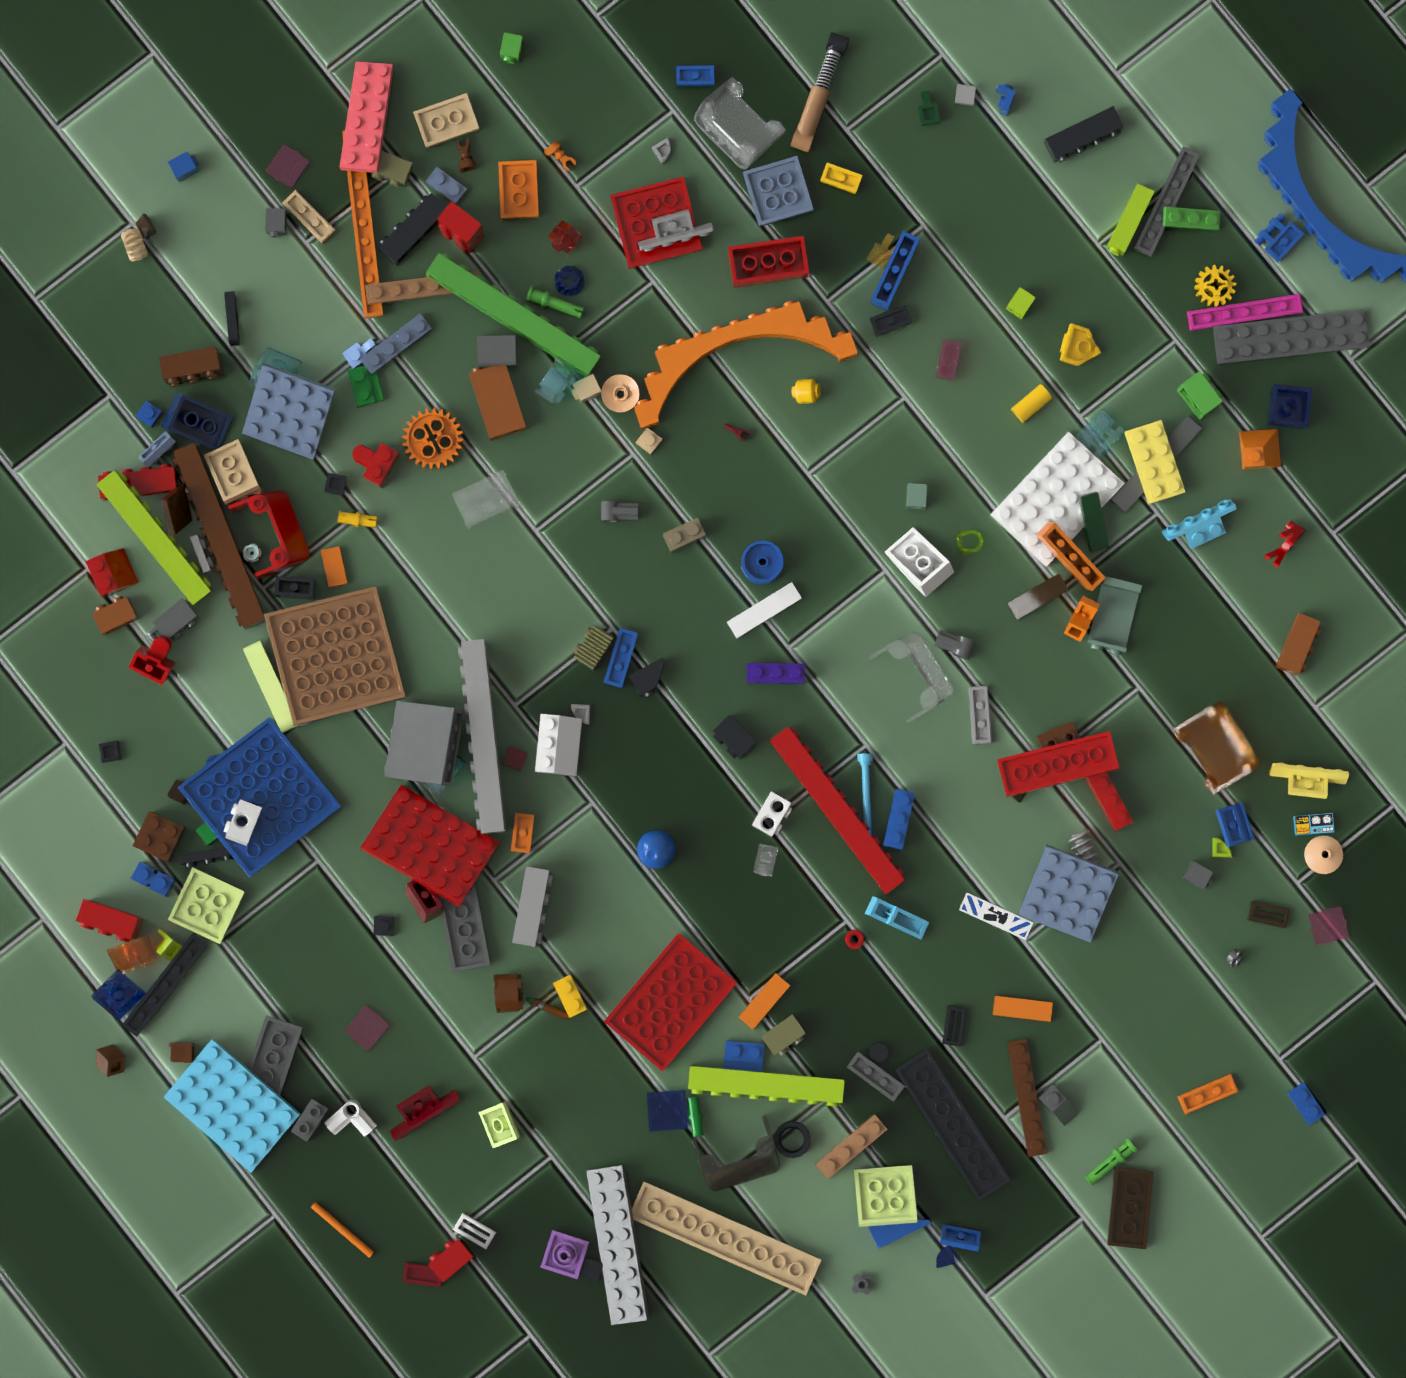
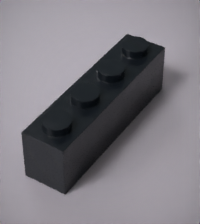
M1114 106L1045 138L1044 144L1053 162L1059 161L1062 163L1070 158L1069 155L1075 152L1077 155L1087 150L1086 147L1092 144L1097 146L1103 143V139L1109 136L1114 138L1120 135V131L1124 126Z
M432 193L429 196L425 195L420 200V205L407 213V219L403 223L399 222L393 228L394 232L389 237L385 236L380 241L379 250L395 266L438 224L437 218L445 210L446 206Z

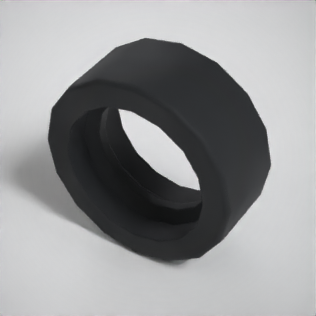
M784 1122L775 1132V1147L785 1157H800L807 1152L810 1146L811 1137L809 1131L800 1122ZM796 1128L803 1134L804 1141L798 1150L789 1151L783 1147L781 1135L786 1129Z

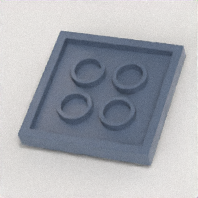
M798 156L743 172L759 227L814 211Z

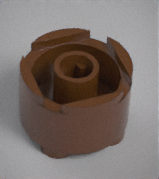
M521 974L494 975L496 1013L519 1012L522 1010L524 1004L523 993H519V991H522Z

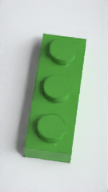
M1164 207L1163 227L1219 230L1220 211Z

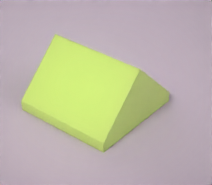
M507 1101L478 1112L493 1148L521 1137Z

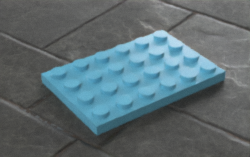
M214 1038L211 1039L164 1096L169 1103L250 1173L254 1171L301 1115L300 1112Z

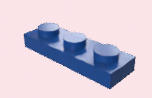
M623 628L619 629L604 679L605 684L618 688L623 687L638 637L637 632Z

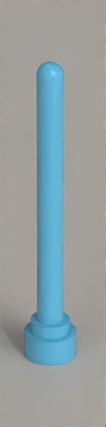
M873 753L857 754V761L862 766L863 820L870 828L868 832L872 836L869 765L873 761Z

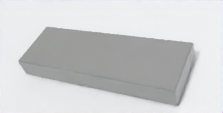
M988 686L968 687L972 745L992 743Z

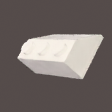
M540 715L535 772L577 776L582 719L560 715Z

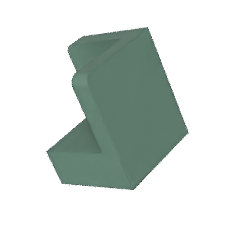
M908 483L906 508L925 509L927 485Z

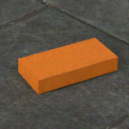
M340 546L321 550L328 587L332 588L348 584Z

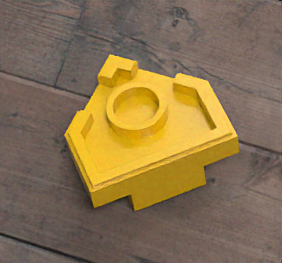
M1072 323L1069 324L1068 332L1064 334L1060 349V361L1079 366L1101 354L1089 329Z

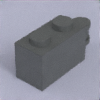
M182 598L152 622L156 627L146 636L153 643L157 637L155 633L160 631L162 635L176 641L183 635L181 633L186 628L190 629L197 624L196 620L199 616Z

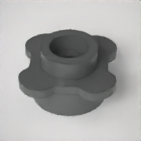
M1234 949L1228 955L1226 961L1231 968L1234 965L1238 966L1244 958L1242 956L1243 951Z
M859 1274L853 1276L854 1286L852 1291L856 1294L862 1292L868 1295L871 1292V1276L867 1275L864 1277Z

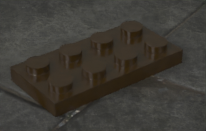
M1114 1167L1107 1245L1146 1249L1153 1171Z

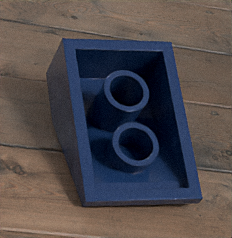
M176 392L161 427L216 450L220 448L233 416Z

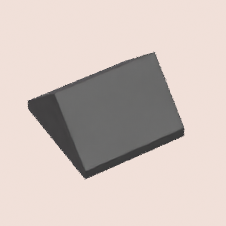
M517 335L477 336L478 366L516 365Z

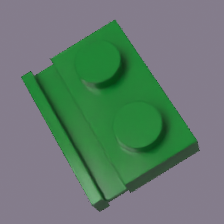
M365 366L347 370L357 408L384 401L377 371L371 375Z

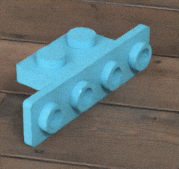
M1230 499L1223 500L1212 508H1206L1195 516H1189L1178 524L1168 526L1162 531V534L1168 541L1185 534L1189 547L1193 549L1225 534L1226 531L1220 517L1236 510L1237 507Z

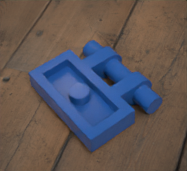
M1281 213L1276 218L1273 217L1269 221L1270 224L1265 230H1261L1258 233V237L1254 240L1258 246L1264 241L1267 242L1269 245L1264 251L1277 263L1304 235L1291 221L1284 226L1281 222L1285 217ZM1277 229L1280 233L1273 239L1270 234Z

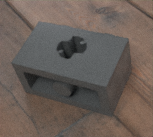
M312 1098L291 1132L306 1142L310 1141L330 1108L317 1099Z

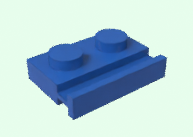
M1243 802L1215 810L1227 847L1254 839Z
M726 1041L723 1069L762 1072L764 1044Z

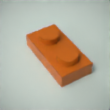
M515 813L511 844L512 852L530 853L535 815Z

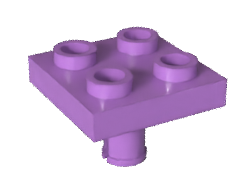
M552 1230L540 1268L578 1279L589 1241Z

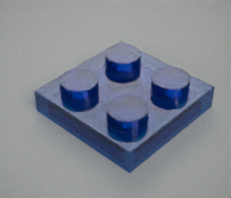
M117 969L91 997L119 1021L146 993L120 969Z
M685 1090L647 1093L649 1132L688 1129Z

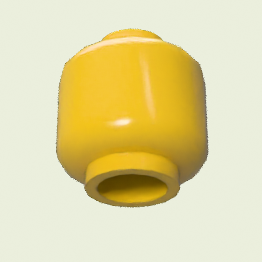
M800 379L796 381L795 386H792V397L796 398L799 404L815 403L820 398V384L816 383L814 379Z

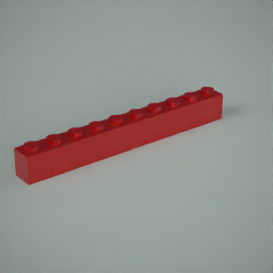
M789 727L785 728L769 742L886 895L904 881L903 876L905 874L899 866L896 868L891 863L893 858L887 851L883 852L879 847L881 842L875 835L872 837L869 834L868 830L870 828L865 821H859L856 817L858 812L852 804L848 806L844 801L846 799L844 793L840 789L837 791L834 788V780L829 774L825 776L821 770L823 766L818 759H812L809 755L812 753L805 743L803 745L798 740L800 736L794 728L791 730Z

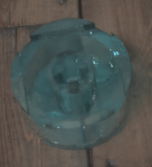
M555 360L553 364L556 367L553 368L551 366L538 385L541 389L536 388L534 391L551 404L555 402L558 404L565 395L562 392L564 388H570L576 379L571 370Z

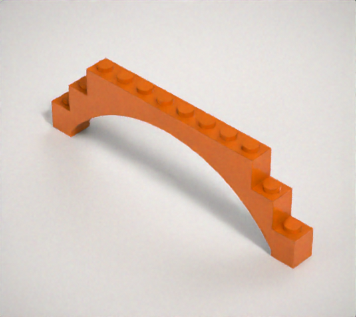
M792 300L784 303V307L778 309L771 307L765 310L766 313L764 314L754 313L747 316L748 319L741 321L737 319L731 321L729 326L723 327L719 325L712 328L711 332L705 333L702 331L694 334V338L687 340L685 337L676 340V344L670 346L668 344L657 347L658 350L655 351V355L662 373L658 374V371L647 374V378H644L651 400H640L634 406L640 428L644 430L659 425L658 418L662 407L677 382L701 359L722 347L747 339L780 337L812 344L836 356L839 362L858 355L851 332L841 331L832 338L825 317L815 316L809 319L810 322H806L800 302L795 303Z

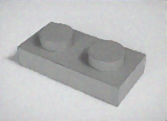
M198 535L190 537L203 573L205 575L212 573L211 567H214L211 557H207L205 553L207 545L204 538L200 539Z

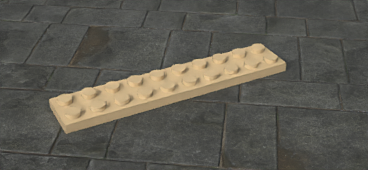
M643 1182L632 1207L633 1219L805 1296L821 1262L820 1258L647 1182Z

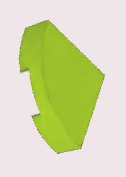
M1212 838V857L1232 858V852L1226 846V843L1221 839Z

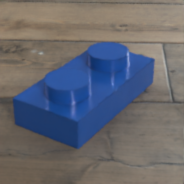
M714 65L676 66V86H714Z
M1304 1082L1287 1092L1308 1125H1311L1325 1115Z
M943 1224L940 1244L978 1252L981 1232Z

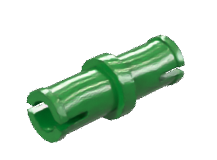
M699 1097L687 1098L689 1116L687 1117L690 1120L692 1137L703 1136L701 1119L703 1114L700 1112Z

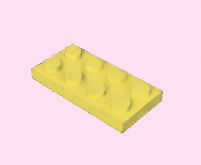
M1162 420L1125 431L1124 433L1148 505L1185 493Z

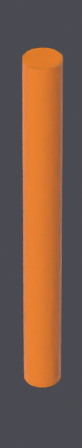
M317 1202L311 1206L316 1213L369 1258L374 1253L372 1249Z

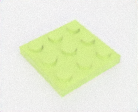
M192 867L168 920L221 944L245 891Z
M912 1165L854 1170L859 1227L917 1223Z

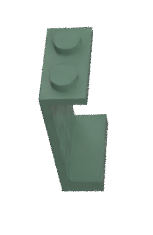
M1105 576L1106 578L1102 581L1097 601L1100 606L1093 617L1087 645H1091L1093 650L1102 651L1103 648L1110 650V654L1121 656V653L1124 654L1127 650L1126 645L1142 585Z

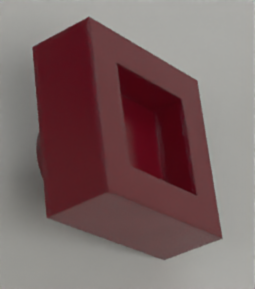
M509 746L502 764L521 771L527 753Z

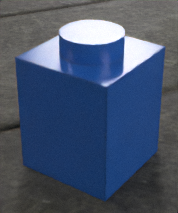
M188 151L168 161L178 182L199 172L196 167L199 163L195 155L190 156Z

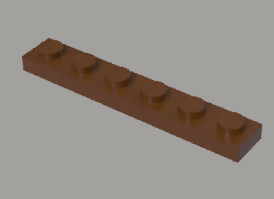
M1027 1039L1007 1042L1027 1155L1032 1157L1047 1154Z

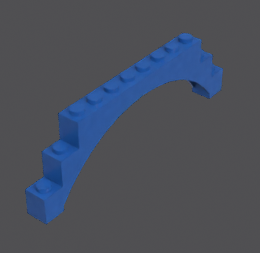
M1289 89L1273 101L1270 106L1272 114L1276 118H1280V121L1270 127L1264 134L1266 143L1270 147L1273 146L1274 149L1259 160V170L1263 175H1267L1270 178L1272 187L1281 192L1283 201L1287 205L1290 204L1292 206L1294 215L1299 220H1303L1310 235L1314 234L1319 247L1328 252L1330 261L1334 265L1337 264L1341 269L1340 273L1346 280L1349 279L1352 282L1366 270L1370 269L1372 278L1380 283L1398 270L1401 272L1400 277L1406 282V255L1383 252L1355 241L1334 226L1321 213L1310 197L1298 169L1294 143L1295 120L1298 108H1300L1302 102L1293 90Z

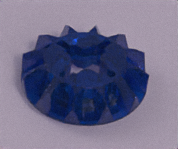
M566 265L558 270L554 278L556 289L565 296L578 294L583 289L585 283L583 273L575 266ZM572 273V280L576 283H570L566 288V281L562 278H568Z

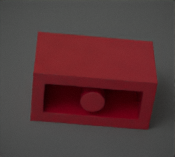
M414 880L406 884L405 893L424 924L441 915L443 905L433 891Z

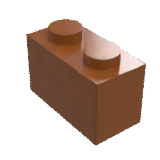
M120 596L112 600L113 603L108 606L103 604L95 608L96 611L92 615L102 635L105 636L139 619L128 597Z

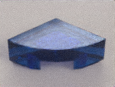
M945 1246L940 1250L936 1258V1268L956 1264L951 1246Z

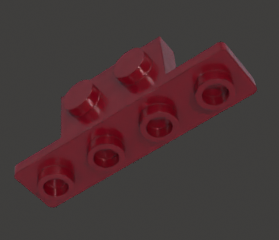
M428 1085L396 1105L405 1121L390 1130L394 1141L404 1138L410 1131L422 1127L429 1119L436 1118L445 1109L455 1106L460 1101L457 1091L453 1090L438 1099Z

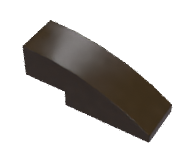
M1057 574L1007 604L1016 620L1064 594L1069 589L1060 574Z

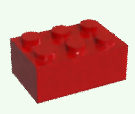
M452 201L437 218L441 234L449 241L453 239L457 244L456 246L463 252L467 250L472 253L485 236L482 224Z
M83 899L76 921L80 922V927L89 930L97 928L100 934L106 936L115 934L117 935L116 939L130 943L131 940L137 939L144 918Z

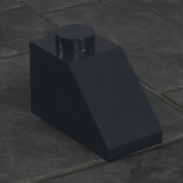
M663 657L629 675L640 697L644 695L647 698L655 693L654 689L658 687L665 663Z

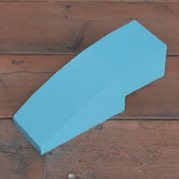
M873 896L865 912L866 915L920 940L929 924L928 921Z

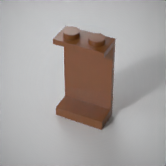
M493 365L484 369L483 367L472 369V373H469L490 441L527 430L507 366Z

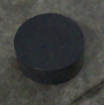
M875 1043L869 1049V1056L875 1062H883L888 1057V1049L882 1043Z

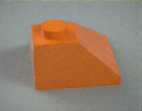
M1278 429L1239 432L1242 470L1281 467Z

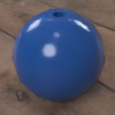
M652 830L645 833L639 839L637 856L646 867L661 869L668 866L674 860L676 844L667 832Z

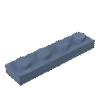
M418 314L360 358V361L372 375L432 328L423 316Z

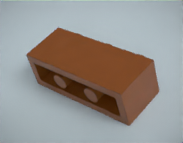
M1301 613L1296 614L1275 668L1295 676L1299 675L1300 672H1304L1307 662L1304 661L1306 656H1310L1313 651L1314 645L1312 642L1314 637L1317 638L1321 631L1319 624L1321 621Z

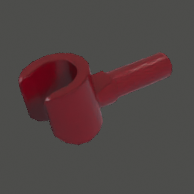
M728 424L724 425V428L736 434L740 441H746V439L741 437L742 432L750 435L746 429L740 431Z

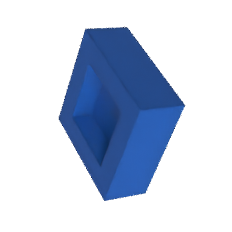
M145 401L135 416L152 428L163 412L148 401Z

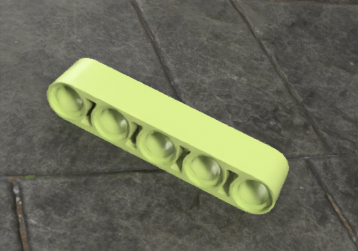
M261 640L243 648L281 732L284 733L298 726H293L283 686Z

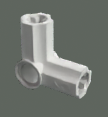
M357 1100L347 1101L324 1122L334 1135L350 1122L364 1137L377 1126ZM354 1105L357 1112L350 1114L347 1111V1106Z

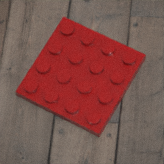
M684 176L610 195L629 269L702 251L699 235L693 236L688 241H674L669 246L659 245L651 251L640 250L638 245L640 241L656 237L651 220L654 218L689 210L693 227L696 226Z

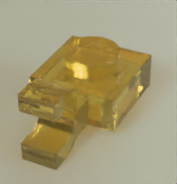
M887 233L881 245L875 243L867 257V261L883 269L892 254V251L888 250L894 240V236Z

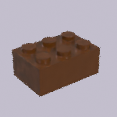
M216 346L159 357L162 378L171 387L182 386L183 382L189 381L190 384L199 383L201 379L205 378L216 380L221 375H224L221 354Z

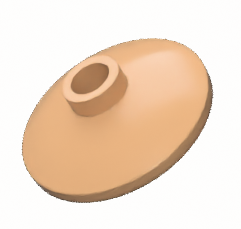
M614 375L603 384L601 390L602 400L606 407L614 412L629 411L638 402V385L627 375ZM619 391H622L624 393V396L622 398H619L617 396V393Z
M1318 836L1307 844L1304 857L1311 870L1319 874H1328L1334 872L1341 865L1343 850L1339 842L1334 838ZM1323 851L1328 852L1327 858L1322 857Z

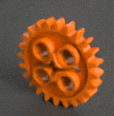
M426 408L425 414L418 411V418L412 415L413 422H406L409 429L403 428L407 435L402 436V439L407 440V442L403 443L402 446L408 447L405 454L411 453L410 461L416 458V466L422 463L423 469L429 465L430 470H433L434 465H436L440 470L442 463L446 467H448V460L454 463L453 455L459 457L456 450L463 449L458 445L464 442V439L459 438V436L463 435V431H457L461 425H454L457 419L454 417L450 420L451 414L449 412L444 416L443 409L436 413V409L433 408L432 413H429ZM435 422L442 423V428L438 431L432 429V425ZM425 424L429 426L433 436L437 437L435 440L441 450V454H438L432 441H429L430 437L424 427ZM417 431H424L425 436L423 439L415 438ZM449 439L451 444L449 447L443 448L440 445L441 441ZM428 447L434 449V453L431 456L424 455V450Z

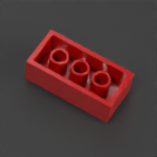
M804 236L728 247L733 288L809 277Z

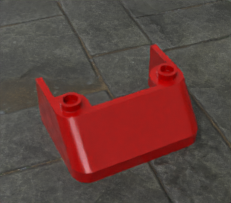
M277 490L257 494L228 506L233 513L249 507L256 514L264 512L269 514L281 546L275 548L270 553L272 566L255 573L259 580L304 563L309 559L310 550L289 497L285 492Z

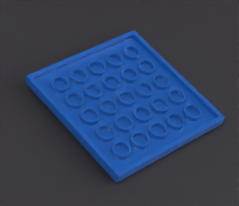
M270 717L178 786L180 792L249 878L341 808V805ZM240 799L262 807L247 846L225 838L226 832H223L227 821L231 822L234 816L231 814L234 803L238 804ZM238 818L236 823L243 827L247 824V820L245 818Z

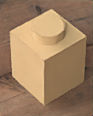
M593 374L572 384L574 389L571 392L575 400L579 399L581 404L601 394V389Z

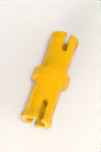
M339 511L338 523L352 524L354 527L367 526L376 528L377 516L363 515L360 512L349 513Z

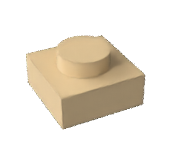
M646 428L636 441V444L651 455L662 441V438L649 428Z

